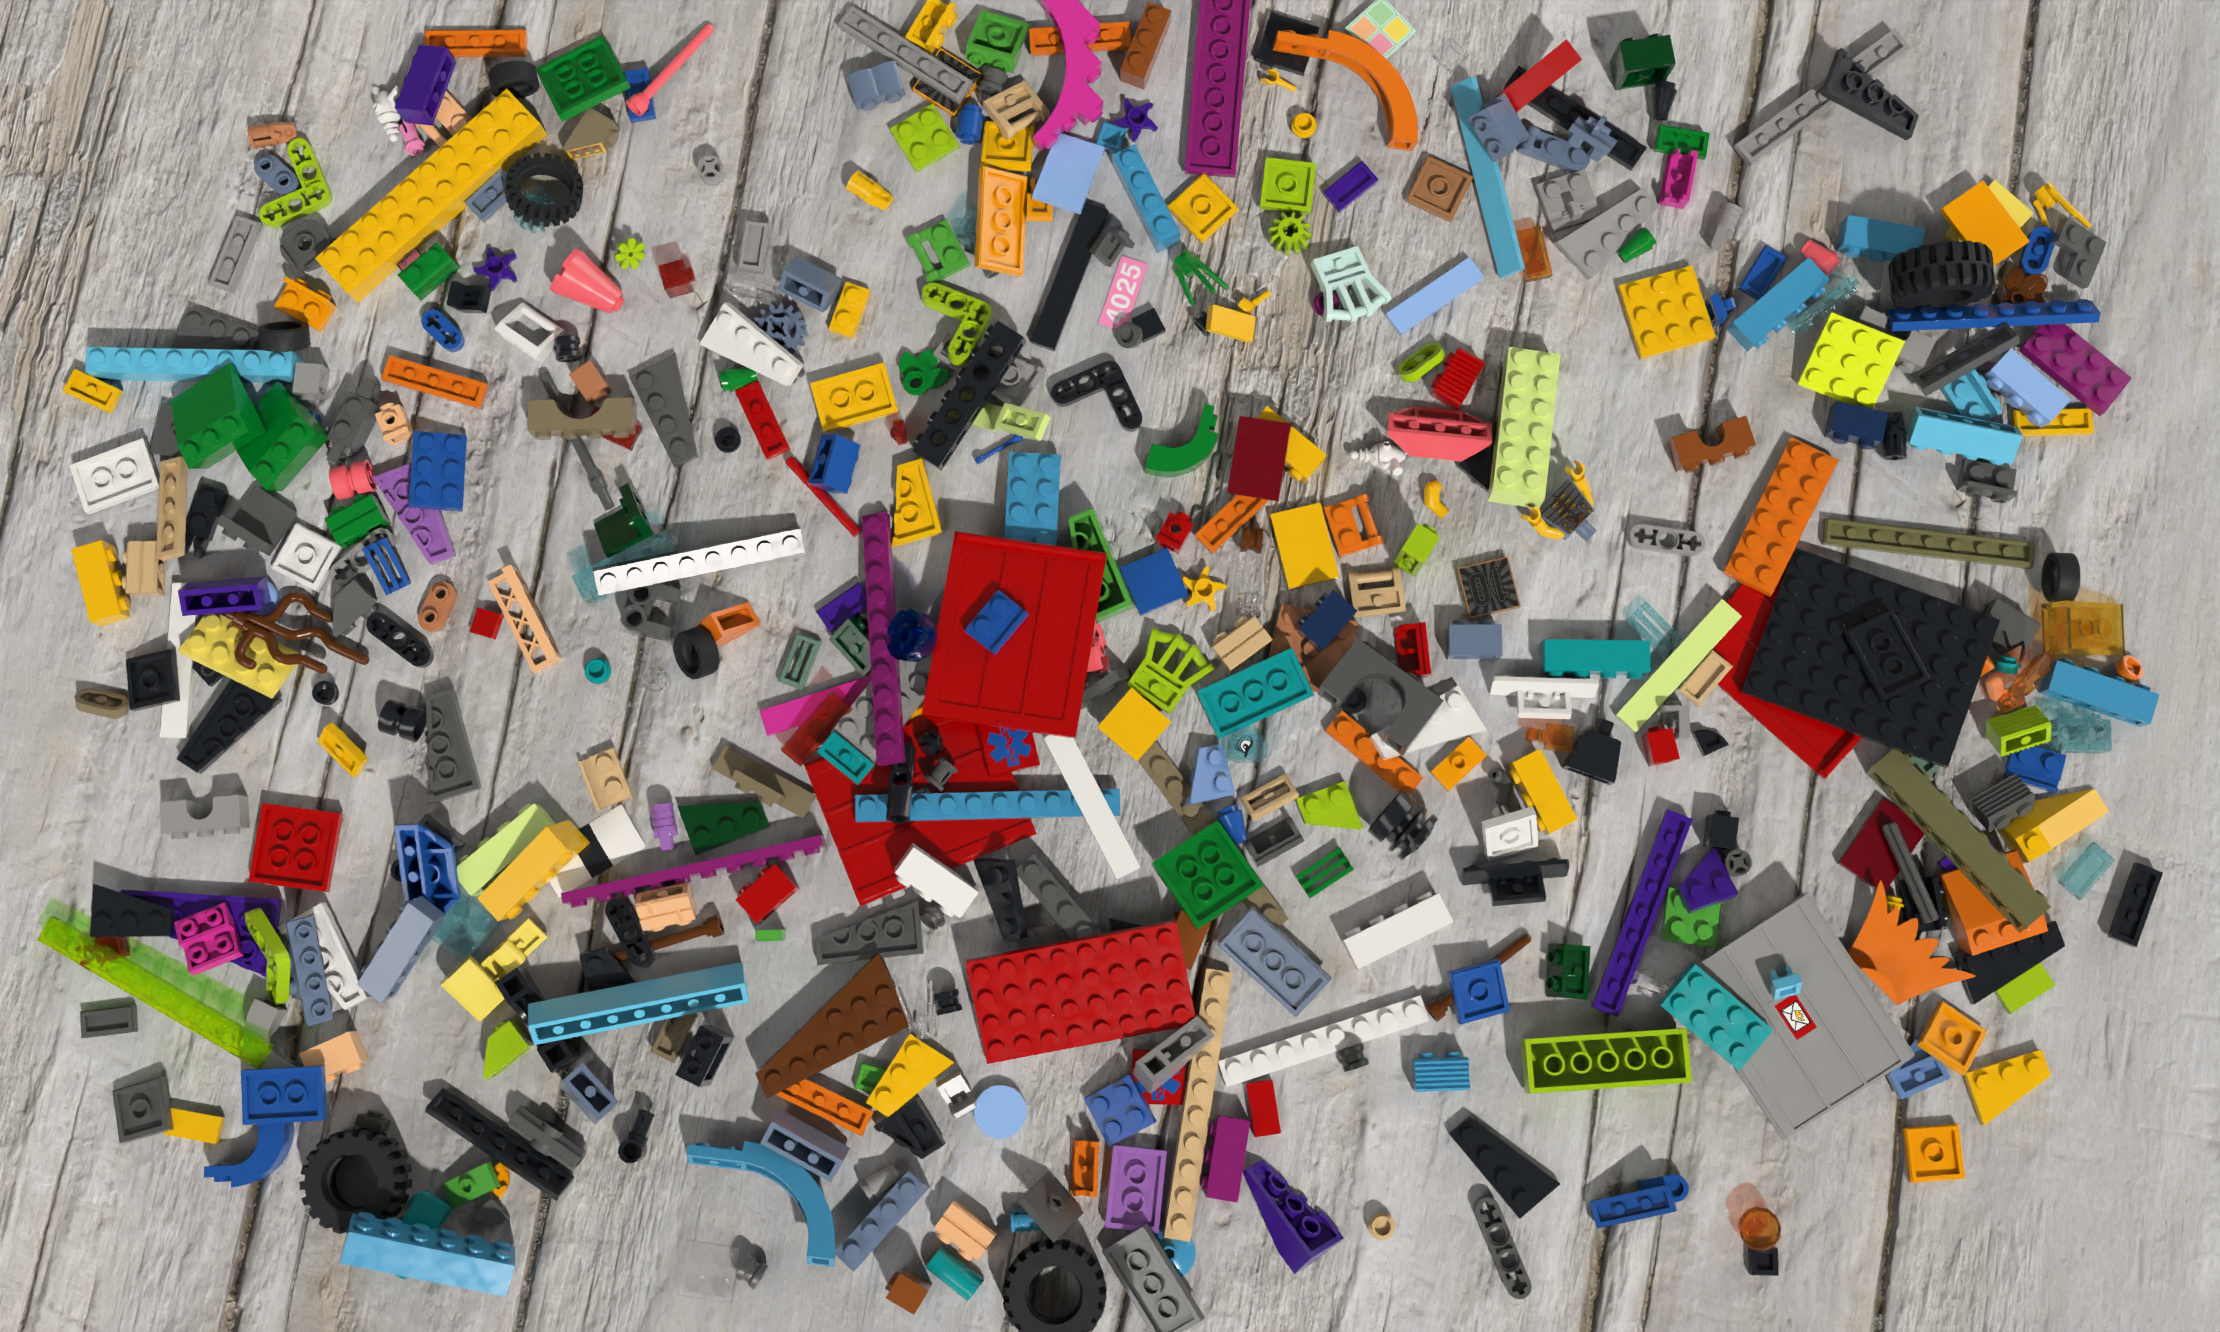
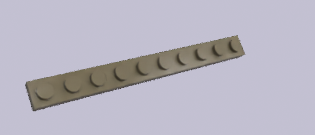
M1155 741L1138 762L1194 836L1214 823L1215 819L1203 803L1186 805V798L1190 796L1191 787L1157 741ZM1264 885L1242 901L1248 910L1252 906L1257 908L1276 927H1279L1289 919Z

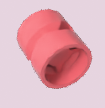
M367 459L351 463L350 468L347 465H341L329 469L330 484L338 500L354 497L356 492L368 494L375 492L377 489V485L372 479L375 474Z

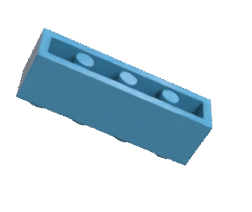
M1134 144L1113 154L1112 165L1156 252L1158 253L1179 243L1180 231L1136 145Z
M1808 257L1733 321L1727 330L1747 352L1754 346L1759 349L1769 340L1766 335L1772 330L1776 333L1789 323L1786 320L1787 317L1791 314L1796 317L1807 307L1805 304L1807 300L1812 298L1815 301L1826 291L1824 285L1830 279Z
M2060 658L2047 664L2039 691L2040 694L2138 727L2151 724L2159 694L2151 692L2150 687L2142 684H2135L2133 686L2125 683V679L2122 677L2101 675L2100 671L2095 668L2074 666L2075 663L2068 659Z

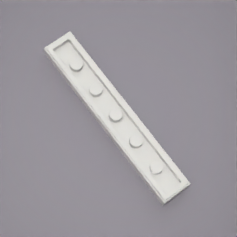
M172 583L167 650H176L180 701L162 705L160 738L189 739L195 673L192 667L195 665V661L180 654L179 648L197 626L199 615L182 616L178 590L186 583Z
M1053 735L1045 737L1044 741L1116 880L1141 868L1074 738Z

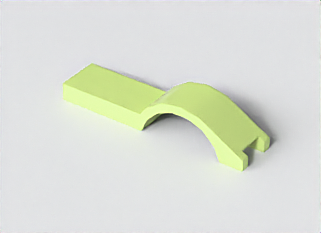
M962 392L961 399L965 401L973 397L967 392ZM986 403L972 425L988 431L1000 432L1001 430L1041 441L1051 417L1046 413L1004 403L1003 406ZM953 410L948 415L959 419L960 413Z

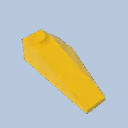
M2094 788L2035 800L2033 810L2028 815L2015 817L2010 820L2006 827L2000 830L1996 828L2009 851L2017 850L2022 863H2028L2073 836L2109 812Z

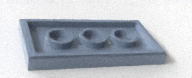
M1254 906L1246 912L1217 944L1295 1017L1304 1010L1332 979L1328 973Z

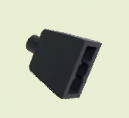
M1599 719L1595 731L1590 729L1583 730L1562 768L1607 785L1615 783L1621 741L1610 737L1614 723L1605 719Z

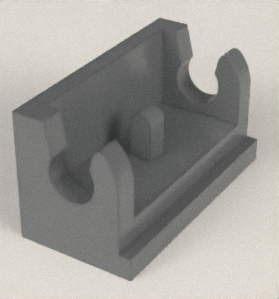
M1288 817L1248 839L1243 844L1258 868L1298 846L1305 840L1292 818Z

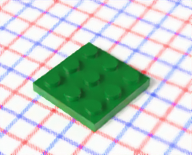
M603 35L536 67L539 78L562 122L631 88Z
M1218 820L1151 864L1196 931L1263 887L1260 879Z

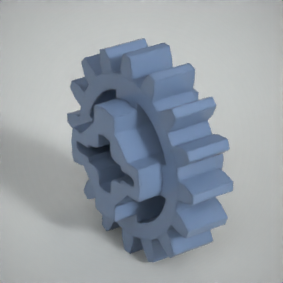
M783 303L779 304L778 309H775L772 304L769 305V312L763 309L760 310L762 318H754L758 327L764 331L767 325L765 333L789 353L793 351L798 354L797 346H805L806 343L802 337L808 336L807 330L804 329L807 327V323L805 320H801L803 317L801 312L794 313L795 310L791 305L785 310ZM774 327H776L778 330L780 329V331L782 332L784 331L786 337H784L779 332H776ZM796 330V334L792 338V333Z

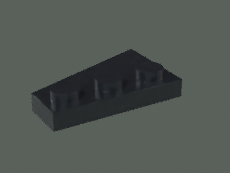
M979 858L973 860L1003 939L1022 940L1027 938L1028 933L1015 859Z

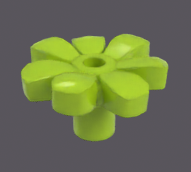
M628 237L626 244L623 242L618 243L617 249L619 252L614 253V259L620 262L619 266L622 269H627L629 266L632 269H637L639 267L637 259L644 260L645 253L642 251L645 249V245L641 241L636 242L633 237Z

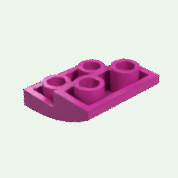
M225 902L174 922L179 946L184 949L188 971L193 976L244 956L234 920Z

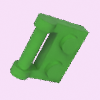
M947 219L920 233H914L906 239L908 246L913 248L926 272L925 278L928 283H937L970 266ZM929 241L942 269L935 270L922 245L923 242Z

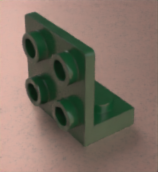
M629 483L619 487L623 497L619 501L623 509L594 523L607 558L619 554L623 550L654 535L643 505Z

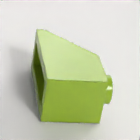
M503 1020L492 1029L494 1033L488 1037L483 1069L485 1080L495 1078L535 1046L516 1020L508 1022Z

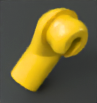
M1432 480L1424 487V504L1438 518L1442 519L1450 510L1440 502L1441 483L1437 480Z

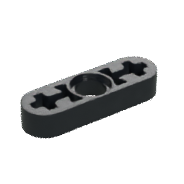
M374 613L368 618L366 623L367 630L409 663L418 668H426L431 665L434 660L433 650L389 616L383 613ZM377 620L383 621V625L391 630L389 634L381 629H377L375 622ZM404 633L407 637V642L403 647L398 648L394 645V638L397 634ZM413 647L420 652L424 651L425 660H417V655L409 650Z
M621 898L610 900L606 905L605 914L629 960L639 968H648L654 963L656 954L632 907ZM617 906L623 908L621 913L627 919L626 921L622 922L621 918L614 914L616 913ZM630 926L636 927V936L631 940H626L624 938L626 928ZM637 944L643 951L647 952L644 961L638 958L640 956L639 952L634 947Z

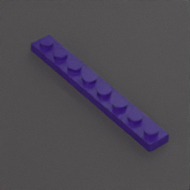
M1669 809L1665 810L1591 1005L1592 1008L1614 1017L1619 1016L1693 819Z

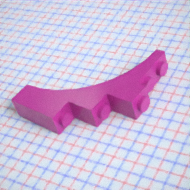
M1040 0L1041 7L1051 18L1057 29L1066 57L1064 87L1057 106L1047 122L1033 136V145L1040 152L1045 147L1047 149L1051 148L1058 141V136L1064 130L1069 132L1077 124V119L1085 126L1090 121L1094 123L1103 114L1104 101L1087 84H1093L1101 76L1102 62L1086 46V44L1092 45L1099 38L1100 23L1078 0Z

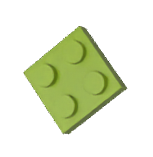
M933 103L889 128L892 136L916 173L959 149L958 142Z
M1266 157L1259 209L1288 213L1294 211L1296 214L1310 215L1316 163Z

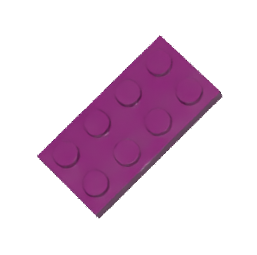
M2066 324L2038 325L2019 349L2023 355L2098 416L2107 411L2132 379Z

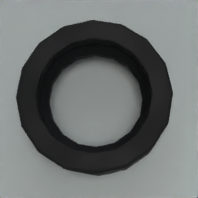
M503 62L495 65L488 72L491 92L496 97L508 89L516 99L524 98L537 92L540 87L536 66L530 62Z
M279 321L263 324L258 327L259 343L262 350L289 352L302 350L311 345L307 323Z
M2050 553L2047 555L2041 576L2043 595L2047 601L2051 603H2070L2075 600L2081 578L2080 565L2075 554Z
M694 627L680 632L675 637L673 643L675 659L679 668L687 677L693 680L713 674L718 669L720 663L717 644L707 630L701 627Z

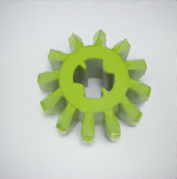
M1294 211L1290 213V217H1287L1282 212L1280 220L1277 218L1272 220L1273 226L1269 227L1268 234L1272 235L1269 238L1270 244H1277L1275 247L1276 252L1284 248L1286 256L1289 255L1290 250H1293L1297 255L1300 252V248H1307V240H1310L1312 236L1308 232L1311 225L1310 223H1303L1305 219L1303 215L1296 219ZM1288 230L1293 231L1292 237L1287 236Z

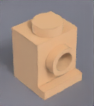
M387 403L380 407L381 412L376 413L375 416L385 442L395 446L413 438V428L402 406ZM395 419L393 424H388V421Z

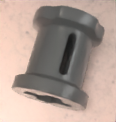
M940 756L938 764L930 774H925L924 778L942 792L944 790L943 785L958 770Z

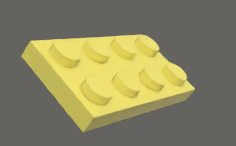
M219 613L205 614L179 648L180 654L273 699L296 665H285L277 662L270 655L265 641L255 637L245 655L256 661L257 666L253 670L241 666L235 659L234 651L245 632L234 628L233 621ZM278 643L281 652L285 654H300Z

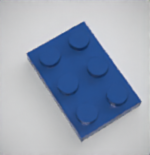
M413 431L409 508L463 512L467 435Z
M325 1065L241 1070L243 1125L327 1120Z

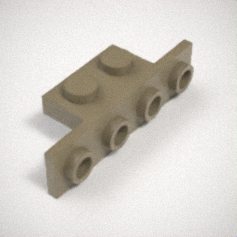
M724 746L712 767L713 770L737 782L735 788L746 794H749L752 790L760 795L757 800L772 807L773 803H776L803 819L816 798V795L726 746Z

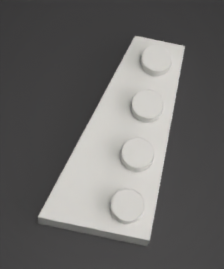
M1459 685L1440 695V698L1444 700L1440 709L1405 754L1422 748L1436 746L1450 740L1461 739L1468 735L1482 733L1486 730ZM1390 725L1369 738L1383 760L1401 755L1382 741Z
M326 902L320 903L290 920L308 916L313 917L327 989L344 1010L350 1009L371 997V995L357 985L362 976ZM285 923L277 927L283 935L285 934L288 937Z

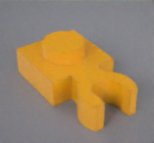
M1031 178L1030 191L1032 193H1027L1026 221L1052 222V205L1032 199L1036 185L1035 178Z

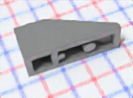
M1197 1015L1139 1059L1135 1064L1133 1074L1151 1094L1173 1077L1215 1035Z

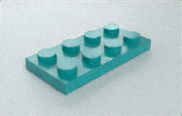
M1293 647L1196 691L1218 739L1315 695Z
M1693 962L1688 965L1657 1002L1738 1071L1741 1070L1773 1032L1770 1026Z

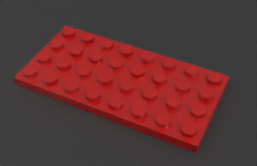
M1177 920L967 959L965 961L987 1064L1180 1028L1196 1017Z

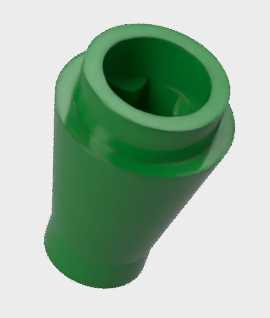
M1643 227L1641 230L1637 229L1627 242L1617 251V255L1626 264L1630 260L1652 250V246L1657 242L1650 231Z
M747 367L723 368V371L718 372L723 392L729 391L731 393L757 381L756 371Z

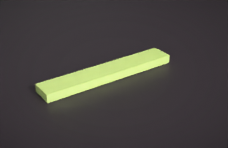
M1721 599L1615 716L1636 733L1742 616Z

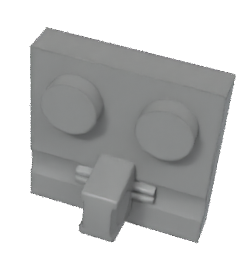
M1585 169L1536 184L1535 186L1552 234L1585 224L1601 213Z

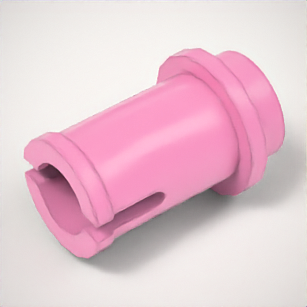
M404 122L406 129L403 124L399 126V131L406 144L404 149L411 156H418L424 152L425 143L420 140L415 124Z

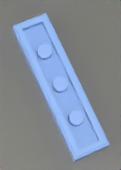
M1468 257L1387 312L1385 316L1399 336H1401L1482 281L1484 276L1471 258Z

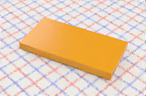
M986 166L979 168L974 267L1017 277L1023 275L1027 176Z

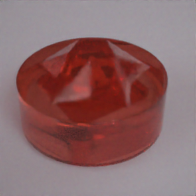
M902 418L893 420V426L890 429L891 438L898 445L907 444L908 442L906 427Z

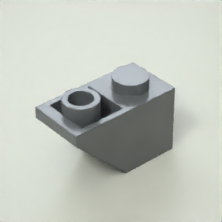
M356 577L334 596L332 634L335 637H338L341 633L346 636L356 627L354 622L360 616L366 619L376 610L374 604L377 602V599Z

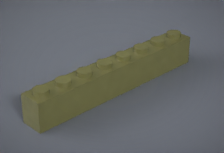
M1892 749L1870 768L1867 775L2019 933L2051 908L2044 894L2034 890L2027 883L2028 879L2021 871L2015 870L2008 863L2006 855L2000 850H1995L1989 843L1988 837L1969 823L1967 815L1963 811L1957 810L1950 803L1949 797L1931 784L1929 776L1912 764L1908 754Z

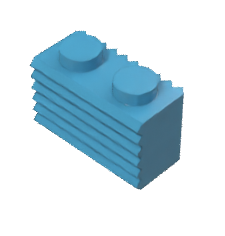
M1445 1052V1058H1435L1434 1053H1418V1059H1412L1413 1090L1415 1092L1470 1090L1468 1057H1461V1052Z

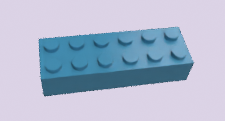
M366 1212L352 1213L343 1243L340 1264L506 1297L515 1268V1247L511 1246L510 1243L497 1240L495 1243L489 1242L477 1235L460 1236L455 1231L449 1229H442L441 1231L431 1230L429 1226L424 1224H414L413 1226L402 1224L401 1220L395 1218L378 1219L373 1214Z

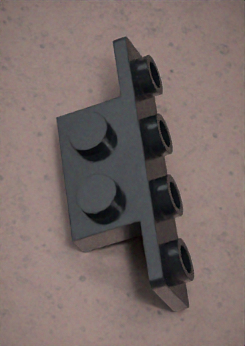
M1551 858L1547 861L1534 862L1532 860H1525L1521 863L1512 864L1501 862L1489 866L1471 865L1463 868L1461 882L1462 885L1488 883L1492 906L1545 902L1546 892L1543 879L1566 877L1570 864L1569 859Z

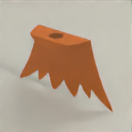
M1880 880L1868 916L1855 942L1848 951L1854 963L1897 1006L1906 1000L1937 987L1976 977V975L1965 971L1942 968L1949 961V958H1930L1939 940L1926 938L1915 941L1918 930L1917 918H1912L1897 926L1899 909L1896 906L1888 914L1886 894L1883 883Z

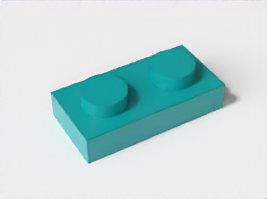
M834 731L817 750L822 757L857 785L863 781L875 766V764Z

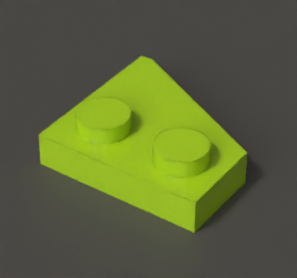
M1346 781L1295 799L1304 824L1354 830L1363 829Z

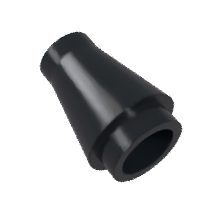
M1668 81L1655 82V87L1652 88L1654 120H1668L1669 112L1677 94L1675 83Z

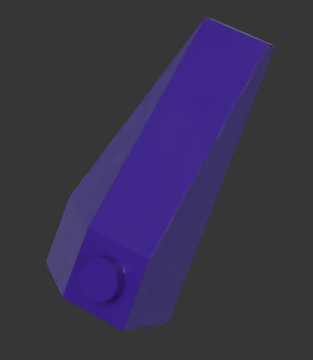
M1261 1160L1243 1171L1277 1251L1294 1274L1312 1264L1344 1239L1324 1212L1321 1210L1317 1212L1306 1203L1308 1199L1302 1193L1299 1196L1288 1187L1287 1180L1266 1162Z

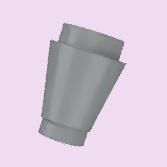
M891 1165L888 1168L886 1167L864 1177V1181L859 1185L869 1201L872 1202L875 1199L879 1200L901 1177L894 1166Z

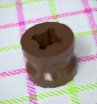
M1243 526L1240 552L1252 550L1257 554H1261L1263 528L1252 530L1248 526Z

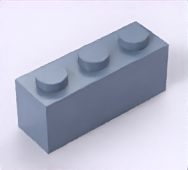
M781 1109L771 1121L760 1144L829 1182H832L850 1150V1147Z

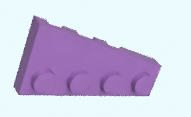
M411 463L372 477L429 564L434 565L456 556L441 510L409 508Z

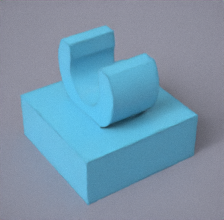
M1785 966L1786 977L1782 978L1777 976L1775 969L1771 970L1770 977L1772 983L1770 991L1774 1000L1800 994L1802 981L1799 973L1792 975V969L1789 966Z

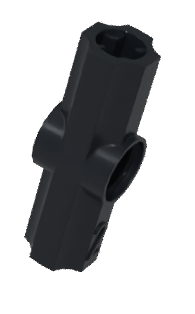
M904 743L905 762L891 764V772L888 776L889 792L886 820L894 824H904L910 821L911 800L914 792L913 779L916 747L909 745V743ZM899 782H906L904 785H897Z

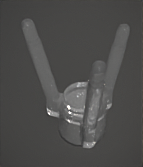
M931 979L927 981V1014L916 1016L917 1021L915 1022L901 988L896 986L895 990L908 1021L909 1032H915L917 1039L936 1037V1001L933 1000V994H936L937 988L933 986V981Z

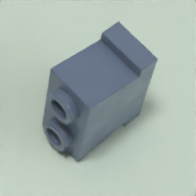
M1505 93L1483 104L1480 112L1468 118L1493 162L1512 153L1518 144L1530 137Z

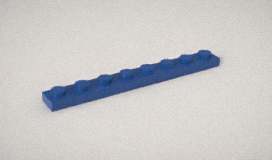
M2079 299L2069 302L2054 300L2046 303L2029 301L2023 304L2004 302L1999 305L1898 307L1896 309H1887L1885 315L1889 317L1887 324L1891 331L1997 327L2004 322L2009 326L2099 322L2101 313L2093 301Z

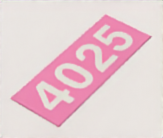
M1121 256L1098 324L1118 329L1121 324L1129 321L1148 266L1147 263Z

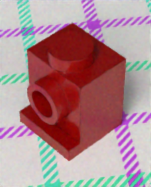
M1177 511L1176 514L1170 512L1156 537V544L1164 548L1168 547V550L1179 555L1193 528V523L1189 522L1191 518L1180 511ZM1177 525L1181 530L1179 533H1173L1171 527Z

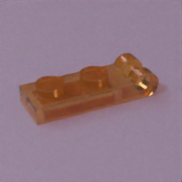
M2049 650L2033 657L1997 700V709L2001 713H2008L2014 708L2022 706L2025 703L2024 695L2027 696L2037 687L2036 680L2044 677L2051 670L2049 665L2056 657Z

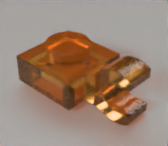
M1547 723L1546 730L1534 728L1526 730L1525 740L1544 742L1543 750L1569 754L1572 753L1574 727Z

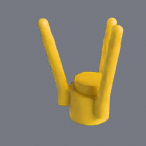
M2051 182L2045 184L2033 194L2037 200L2032 204L2037 209L2043 226L2050 228L2043 207L2046 206L2047 209H2050L2059 203L2086 228L2091 227V224L2058 192Z

